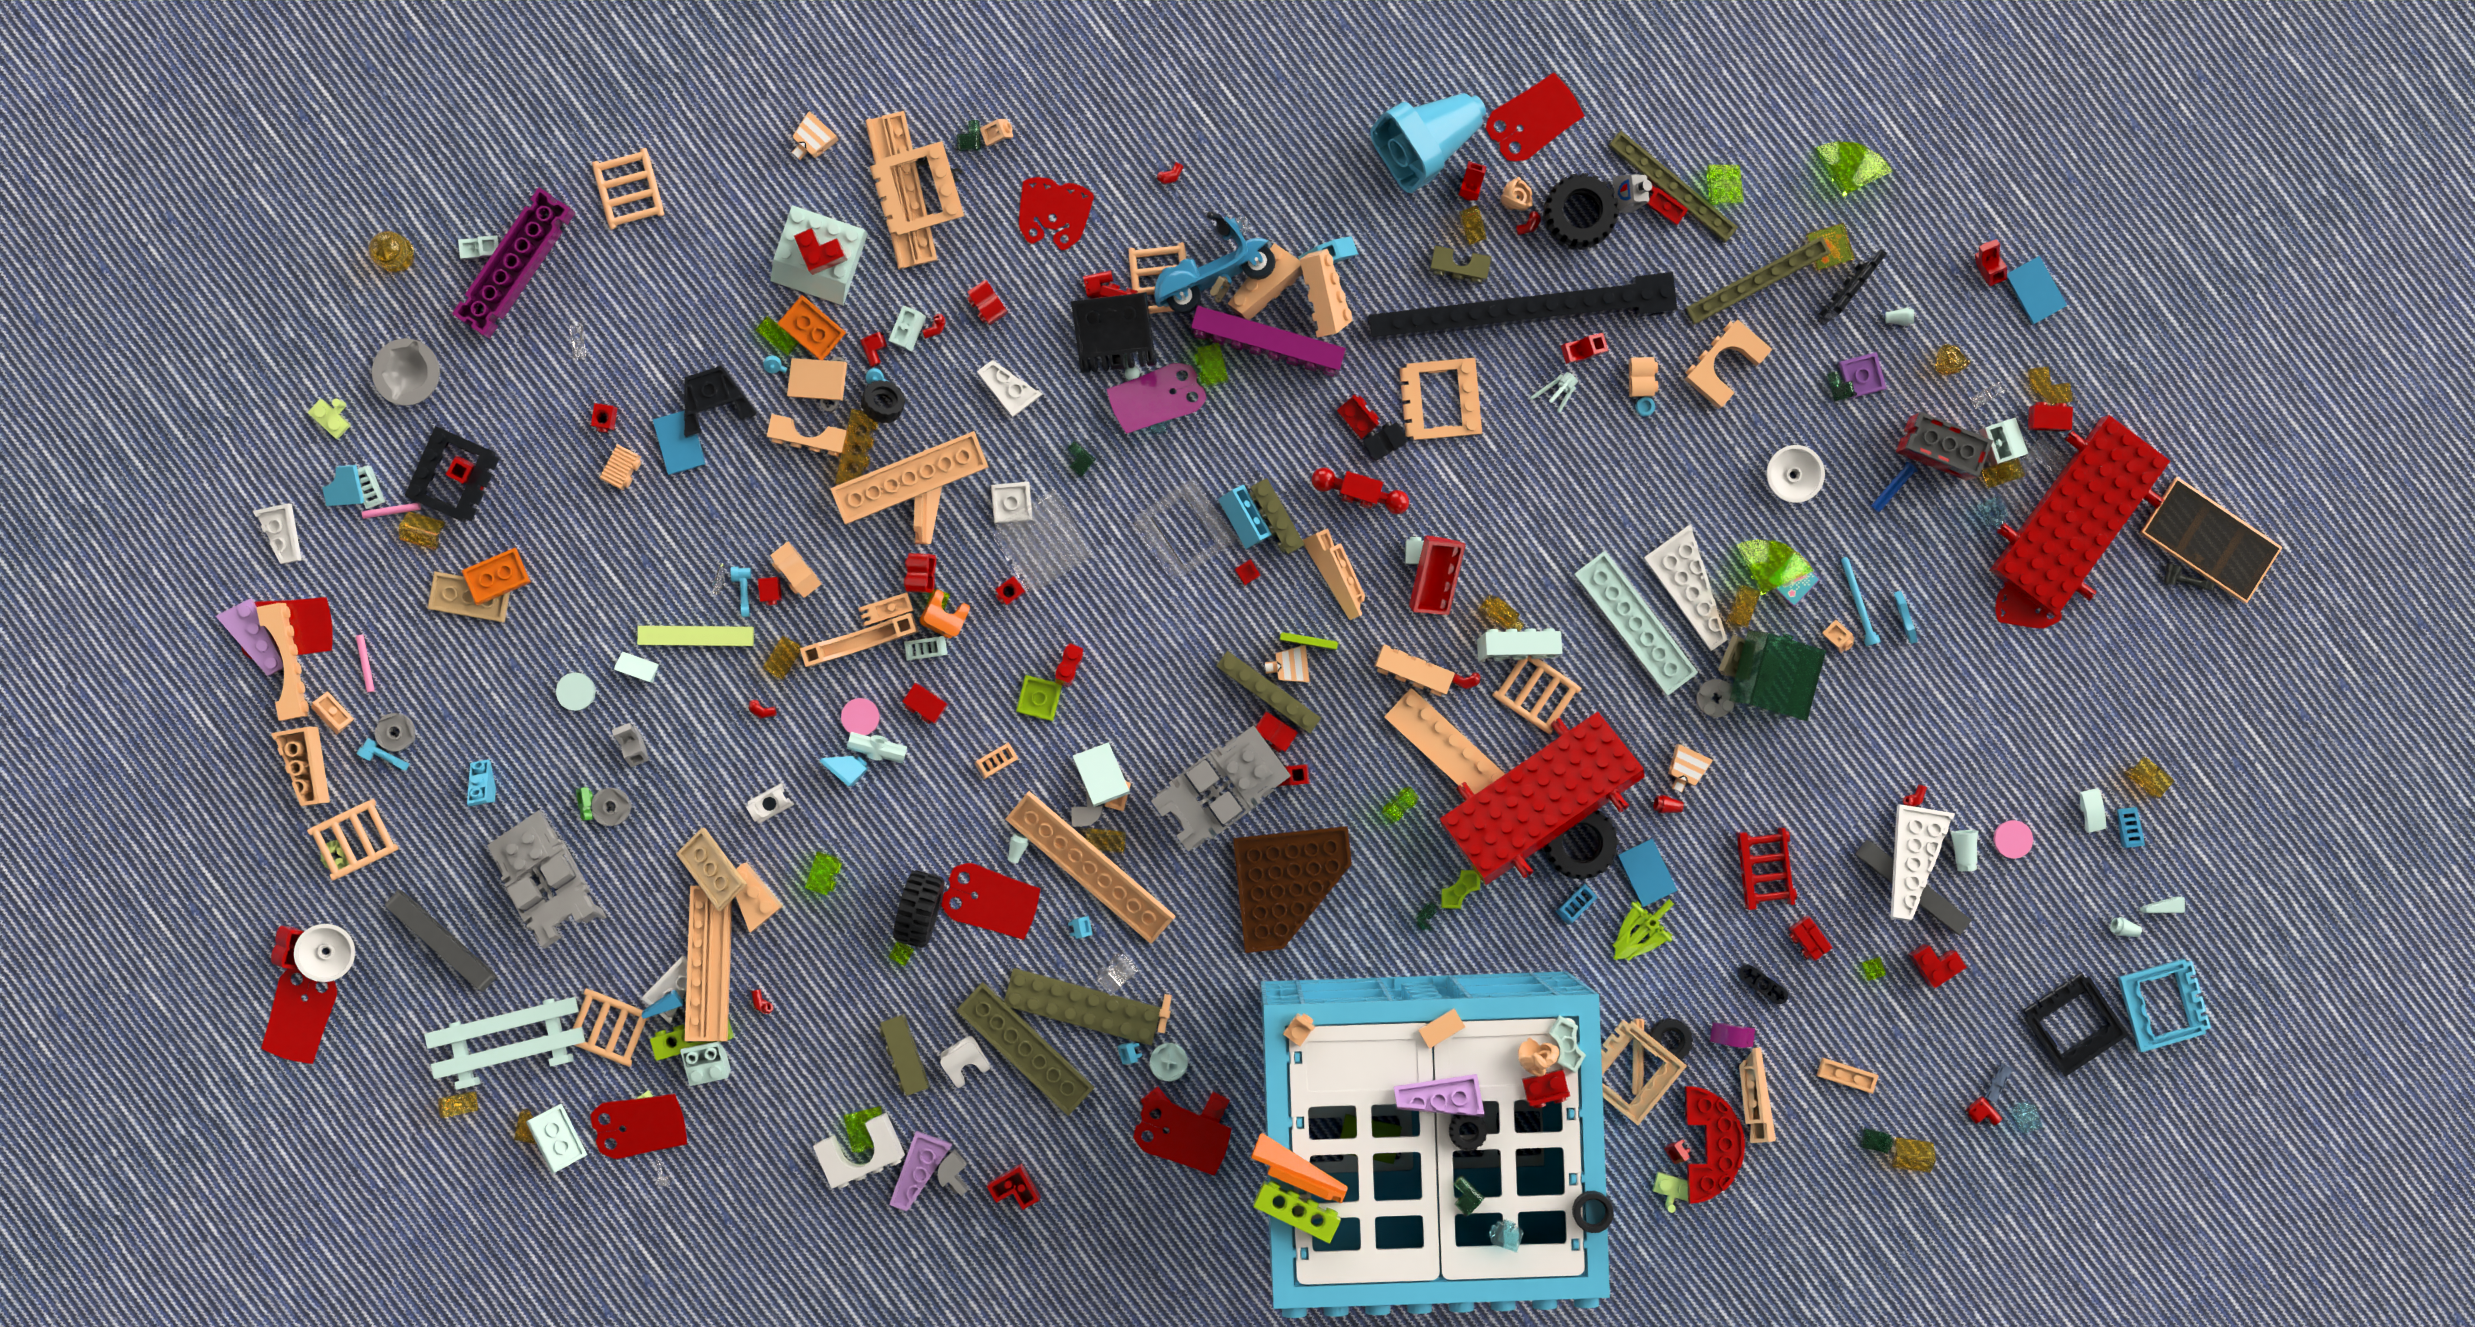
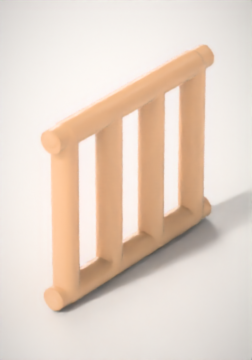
M647 148L641 149L639 153L599 163V161L592 162L610 230L615 229L617 225L654 215L664 216ZM642 160L645 171L604 181L602 170ZM647 178L650 189L609 200L608 188ZM652 196L655 207L614 218L611 207Z
M1184 242L1178 243V246L1135 250V248H1129L1132 289L1137 290L1138 293L1147 292V295L1154 294L1155 286L1140 288L1139 277L1159 275L1164 268L1170 267L1138 269L1137 258L1178 253L1180 262L1186 259ZM1148 306L1149 314L1174 311L1170 306Z
M1530 655L1527 659L1517 662L1500 689L1496 690L1492 696L1550 735L1553 732L1551 723L1554 720L1556 722V719L1560 717L1574 694L1581 691V687L1542 660L1531 659ZM1527 661L1537 666V668L1515 701H1512L1505 694ZM1546 672L1553 679L1533 709L1528 712L1521 707V704L1542 673ZM1560 682L1569 689L1545 723L1536 716Z
M375 799L364 802L307 830L310 836L313 835L331 872L330 878L332 881L399 850V847L393 844L375 808ZM368 810L386 848L377 852L374 851L357 817V814ZM346 819H350L368 855L358 861L338 824ZM329 827L332 828L350 864L340 870L320 833Z
M586 988L584 991L585 999L572 1029L582 1027L593 999L602 1002L603 1005L588 1042L574 1046L630 1067L632 1065V1060L630 1059L645 1022L649 1018L643 1019L641 1016L643 1010ZM610 1006L620 1009L621 1012L607 1047L603 1049L595 1046ZM630 1013L638 1016L639 1019L625 1054L621 1056L613 1053L627 1015Z

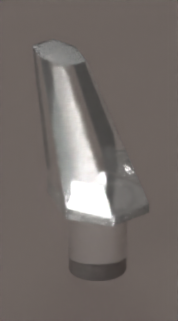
M723 563L719 564L712 584L714 586L712 593L715 595H719L721 589L725 587V565Z

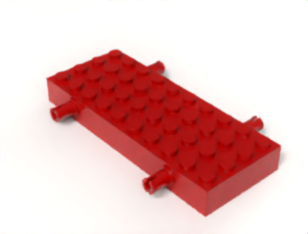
M2110 415L2101 417L2085 440L2073 430L2067 434L2068 437L2066 436L2064 440L2077 449L2073 457L2018 532L2014 531L2006 523H2003L2000 526L2001 529L1997 530L1998 534L2010 542L1989 571L2050 616L2058 615L2075 591L2090 601L2094 597L2092 595H2095L2097 591L2085 584L2084 579L2143 499L2156 509L2161 506L2160 502H2164V498L2153 492L2151 487L2170 463V460Z
M1598 711L1571 730L1566 727L1561 718L1556 719L1557 723L1554 720L1551 723V727L1560 736L1558 739L1477 794L1472 792L1466 782L1461 783L1463 787L1459 785L1456 788L1465 802L1441 817V826L1485 885H1488L1514 866L1523 878L1528 877L1527 873L1530 876L1533 870L1524 859L1609 801L1614 804L1619 813L1624 811L1622 808L1626 810L1629 807V804L1620 794L1645 777L1644 768Z

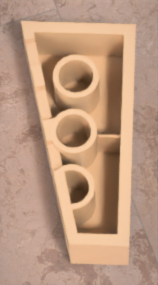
M1275 243L1270 248L1276 261L1271 275L1260 280L1248 277L1228 302L1233 312L1243 319L1250 320L1267 306L1269 301L1273 298L1276 299L1280 292L1286 287L1293 285L1296 282L1295 280L1303 275L1300 260Z
M1328 249L1308 253L1300 259L1305 284L1309 285L1310 288L1308 299L1309 302L1313 303L1315 311L1312 314L1313 322L1317 321L1318 330L1315 331L1318 338L1336 334L1352 321V314L1350 309H1348L1345 293L1341 289L1339 276L1333 265V258L1329 254Z
M1385 644L1382 645L1374 667L1378 668L1377 672L1381 674L1396 675L1394 679L1406 682L1407 679L1413 682L1412 686L1422 690L1424 687L1431 689L1430 693L1440 697L1442 694H1447L1455 674L1432 663H1426V661L1420 658L1411 657L1403 651L1393 650Z
M303 727L271 733L279 747L277 748L278 752L286 764L285 769L291 776L292 786L300 805L311 806L329 803L318 727Z

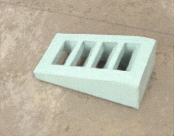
M364 466L357 469L359 476L367 474L366 477L360 479L365 508L369 509L385 503L372 467ZM367 481H370V482H371V483L368 484V485H365V486L362 485V483H364V482H367ZM371 488L374 489V491L370 493H365L366 490H369ZM377 495L378 498L368 501V498Z
M944 636L904 642L907 661L947 655ZM928 642H930L932 653H929ZM920 643L923 645L924 654H921ZM912 644H915V649H916V655H915V656L913 655Z
M2179 896L2142 906L2140 911L2143 913H2184L2185 898Z

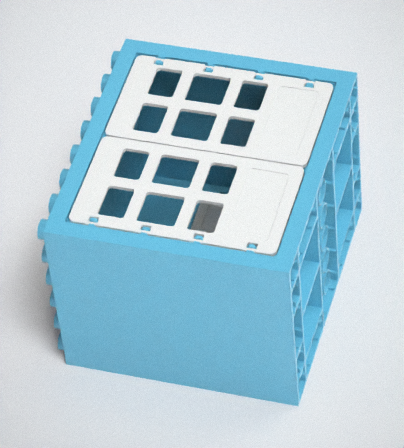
M1568 971L1261 981L1266 1136L1348 1187L1343 1202L1339 1203L1332 1199L1330 1201L1267 1174L1268 1183L1270 1180L1275 1181L1281 1185V1189L1287 1192L1291 1189L1299 1193V1197L1306 1201L1310 1198L1318 1202L1319 1207L1325 1210L1327 1207L1338 1212L1337 1216L1341 1219L1329 1244L1269 1215L1270 1266L1274 1309H1282L1283 1317L1301 1318L1307 1316V1308L1324 1307L1325 1316L1339 1317L1349 1314V1306H1365V1313L1369 1315H1386L1390 1313V1305H1407L1408 1313L1425 1314L1432 1312V1304L1449 1303V1311L1451 1312L1473 1311L1474 1302H1490L1492 1310L1510 1311L1516 1309V1301L1532 1300V1308L1549 1310L1557 1308L1558 1299H1574V1306L1578 1308H1595L1599 1306V1298H1610L1608 1228L1600 1233L1586 1232L1577 1225L1572 1214L1574 1201L1580 1194L1586 1191H1597L1606 1196L1600 1005L1597 992ZM1454 1008L1465 1028L1429 1049L1418 1029ZM1297 1013L1301 1016L1305 1013L1314 1020L1312 1024L1315 1025L1314 1030L1310 1032L1301 1046H1298L1283 1035V1032ZM1560 1015L1578 1025L1576 1043L1586 1056L1576 1073L1560 1065L1557 1061L1549 1068H1546V1073L1560 1069L1564 1070L1571 1096L1566 1097L1567 1100L1561 1103L1550 1101L1546 1102L1544 1107L1534 1108V1106H1529L1522 1079L1535 1075L1529 1073L1520 1065L1518 1049L1530 1037L1540 1046L1543 1043H1550L1559 1049L1556 1039L1549 1032ZM1477 1074L1484 1109V1117L1482 1119L1486 1124L1487 1138L1483 1145L1479 1146L1476 1150H1483V1155L1453 1157V1152L1461 1149L1453 1144L1449 1136L1451 1114L1397 1109L1394 1086ZM1514 1111H1539L1540 1132L1516 1133ZM1499 1112V1132L1497 1133L1496 1114ZM1345 1114L1356 1116L1357 1136L1355 1138L1319 1140L1309 1138L1308 1118L1340 1117L1343 1126ZM1397 1115L1400 1117V1126H1402L1400 1137L1375 1138L1372 1136L1371 1116ZM1476 1134L1460 1136L1463 1139L1469 1140L1474 1138ZM1519 1148H1541L1540 1154H1515ZM1401 1152V1157L1395 1159L1394 1164L1373 1160L1375 1153ZM1343 1154V1160L1310 1162V1157L1313 1155ZM1466 1184L1467 1188L1478 1197V1202L1473 1206L1466 1202L1464 1203V1206L1469 1211L1467 1217L1463 1215L1465 1211L1461 1208L1460 1201L1467 1198L1472 1202L1474 1198L1468 1193L1469 1191L1466 1188L1462 1189ZM1281 1196L1273 1199V1203L1277 1206L1282 1205L1285 1201ZM1588 1200L1581 1207V1217L1586 1223L1597 1224L1605 1216V1207L1598 1200ZM1300 1205L1292 1208V1212L1296 1215L1301 1214L1304 1210ZM1319 1214L1313 1215L1311 1222L1318 1224L1322 1221L1323 1217Z

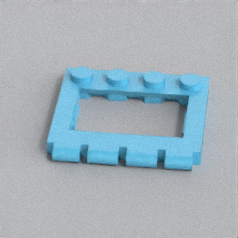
M2180 959L2118 977L2138 1052H2145L2206 1034L2205 1030L2211 1028L2208 1015H2201V1013L2206 1012L2203 997H2196V994L2201 993L2197 977L2190 978V976L2196 974L2193 961L2186 962L2185 959ZM2175 973L2189 1027L2154 1037L2150 1026L2151 1022L2146 1012L2144 997L2141 994L2140 982L2152 981Z

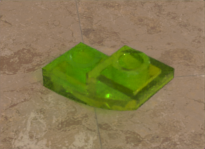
M768 316L764 318L755 330L787 356L799 343Z

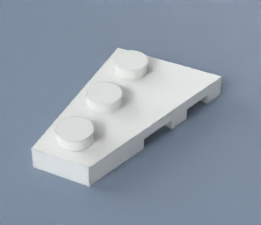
M993 360L977 371L979 377L1012 418L1043 395Z
M283 504L253 511L262 524L263 532H266L271 541L270 545L280 564L301 561L292 504Z
M682 955L642 996V999L648 1005H652L673 990H676L679 996L683 998L687 989L688 959ZM677 1008L660 1013V1015L670 1024Z

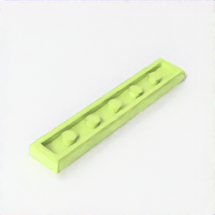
M638 626L637 645L754 646V627Z

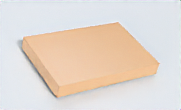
M792 358L787 396L843 401L847 363L842 361Z

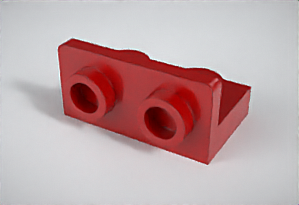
M1354 394L1337 409V412L1362 440L1364 436L1379 425L1377 421L1379 417L1373 410L1369 411L1365 405L1367 403L1361 396L1357 397Z
M1563 1069L1545 1073V1075L1540 1077L1531 1076L1522 1079L1529 1106H1534V1108L1544 1107L1546 1102L1550 1101L1561 1103L1567 1100L1566 1097L1571 1096Z

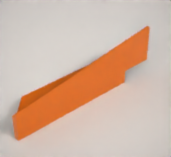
M1261 1133L1259 1135L1251 1158L1269 1165L1268 1175L1331 1201L1332 1199L1339 1203L1343 1202L1348 1190L1346 1185L1265 1134Z

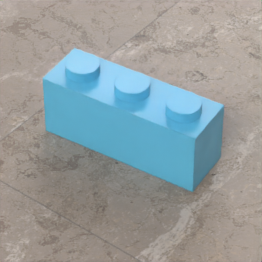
M1245 485L1229 491L1218 499L1245 549L1258 544L1272 535Z

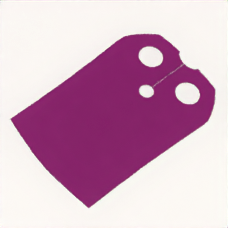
M1183 363L1169 364L1128 382L1106 389L1113 412L1126 434L1194 413L1201 408L1207 399L1204 388L1197 383V373L1191 365ZM1183 370L1188 373L1187 380L1180 381L1177 379L1176 374L1179 371ZM1172 388L1176 389V394H1170L1169 390ZM1189 392H1195L1198 394V400L1189 402L1186 399V395Z

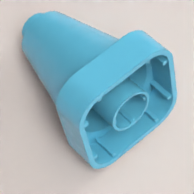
M1466 93L1417 107H1412L1407 102H1401L1384 112L1370 130L1371 140L1399 186L1407 193H1413L1430 183L1444 168V162L1482 126V117L1486 115V108L1478 96L1474 95L1471 97Z

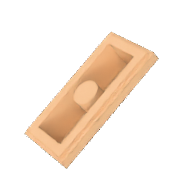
M328 691L312 702L311 708L337 735L354 720Z

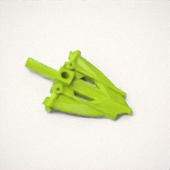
M1668 899L1652 915L1651 913L1647 914L1648 911L1646 909L1643 910L1638 901L1631 902L1632 908L1621 925L1617 940L1612 945L1615 947V956L1613 958L1616 961L1624 958L1630 961L1634 956L1649 952L1666 941L1671 942V936L1673 935L1668 931L1665 932L1663 930L1664 927L1662 925L1659 926L1660 922L1658 920L1674 903ZM1636 925H1640V926L1630 935L1631 930H1632ZM1647 934H1649V937L1643 943H1639Z

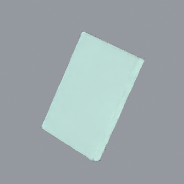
M1109 742L1073 755L1074 762L1093 807L1130 794Z
M562 1104L526 1121L552 1174L587 1155Z

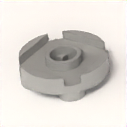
M1720 679L1708 680L1702 684L1696 694L1698 708L1710 717L1725 716L1734 708L1735 692L1726 681ZM1714 693L1721 697L1717 704L1715 701H1711Z
M390 713L378 721L379 723L375 728V738L381 747L389 751H402L415 741V726L408 716ZM393 727L399 729L398 737L391 735Z
M617 788L600 790L595 794L591 803L593 817L597 822L606 826H615L623 823L628 818L632 808L627 794ZM608 802H609V803H613V802L615 803V806H614V807L616 808L615 811H613V810L608 811V810H607V809H608V805H607Z

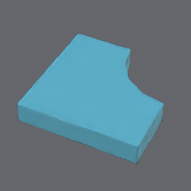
M357 466L336 467L334 481L330 485L322 487L326 506L362 504L364 498Z

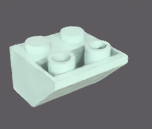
M2016 418L1979 430L1981 436L1993 440L1987 455L1991 466L2028 454Z
M719 1041L680 1050L689 1086L728 1078L731 1069L726 1051Z

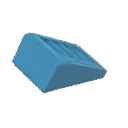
M2137 807L2117 809L2121 846L2124 848L2145 846ZM2131 813L2133 817L2124 818L2123 814ZM2133 821L2134 825H2125V822ZM2134 829L2135 832L2127 833V830ZM2129 837H2135L2136 840L2129 841Z
M1584 883L1556 910V913L1570 925L1598 897ZM1582 891L1589 898L1588 901L1580 894ZM1576 897L1584 904L1583 906L1575 899ZM1570 903L1578 909L1577 912L1570 906ZM1565 908L1573 915L1572 917L1568 914Z
M673 990L644 1009L641 1016L645 1019L678 1008L683 1005V1000L677 991Z

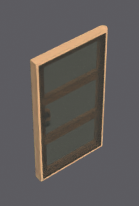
M2176 476L2162 497L2164 502H2160L2161 506L2154 509L2139 534L2209 581L2215 583V585L2242 603H2248L2282 547Z

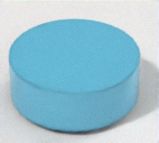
M1642 397L1636 402L1635 410L1640 416L1647 417L1654 412L1655 403L1649 397Z

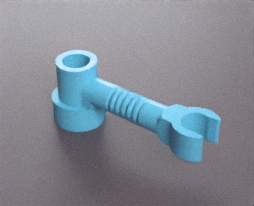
M737 566L731 567V581L740 582L741 616L748 617L750 616L747 579H751V568H739Z
M367 738L363 747H360L356 753L371 761L375 754L405 771L410 765L376 747L378 743L370 738Z

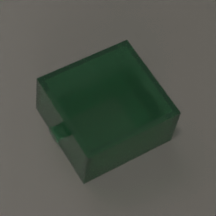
M1748 630L1729 701L1785 718L1808 721L1826 650L1792 640L1794 636L1783 633L1782 637L1769 632Z

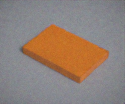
M803 295L799 297L777 323V325L819 360H824L846 334L842 328Z
M516 547L461 570L477 606L531 583Z

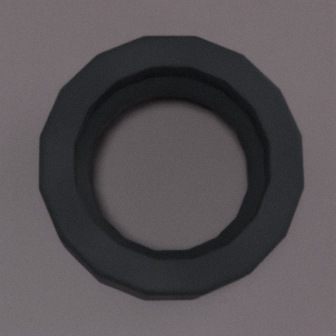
M1586 1191L1575 1199L1572 1214L1581 1229L1589 1233H1600L1606 1230L1612 1223L1614 1210L1610 1200L1605 1195L1597 1191ZM1588 1200H1598L1605 1207V1216L1597 1224L1586 1223L1581 1217V1207Z

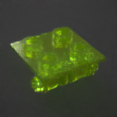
M1709 164L1706 174L1707 185H1710L1707 190L1710 191L1708 200L1711 202V205L1743 203L1740 165Z
M1411 786L1404 787L1398 793L1399 797L1395 796L1397 798L1395 801L1391 799L1392 804L1388 802L1383 807L1381 813L1391 824L1394 821H1399L1408 808L1410 809L1416 805L1419 796Z
M881 1106L843 1115L852 1153L863 1152L865 1149L874 1147L865 1123L883 1114Z

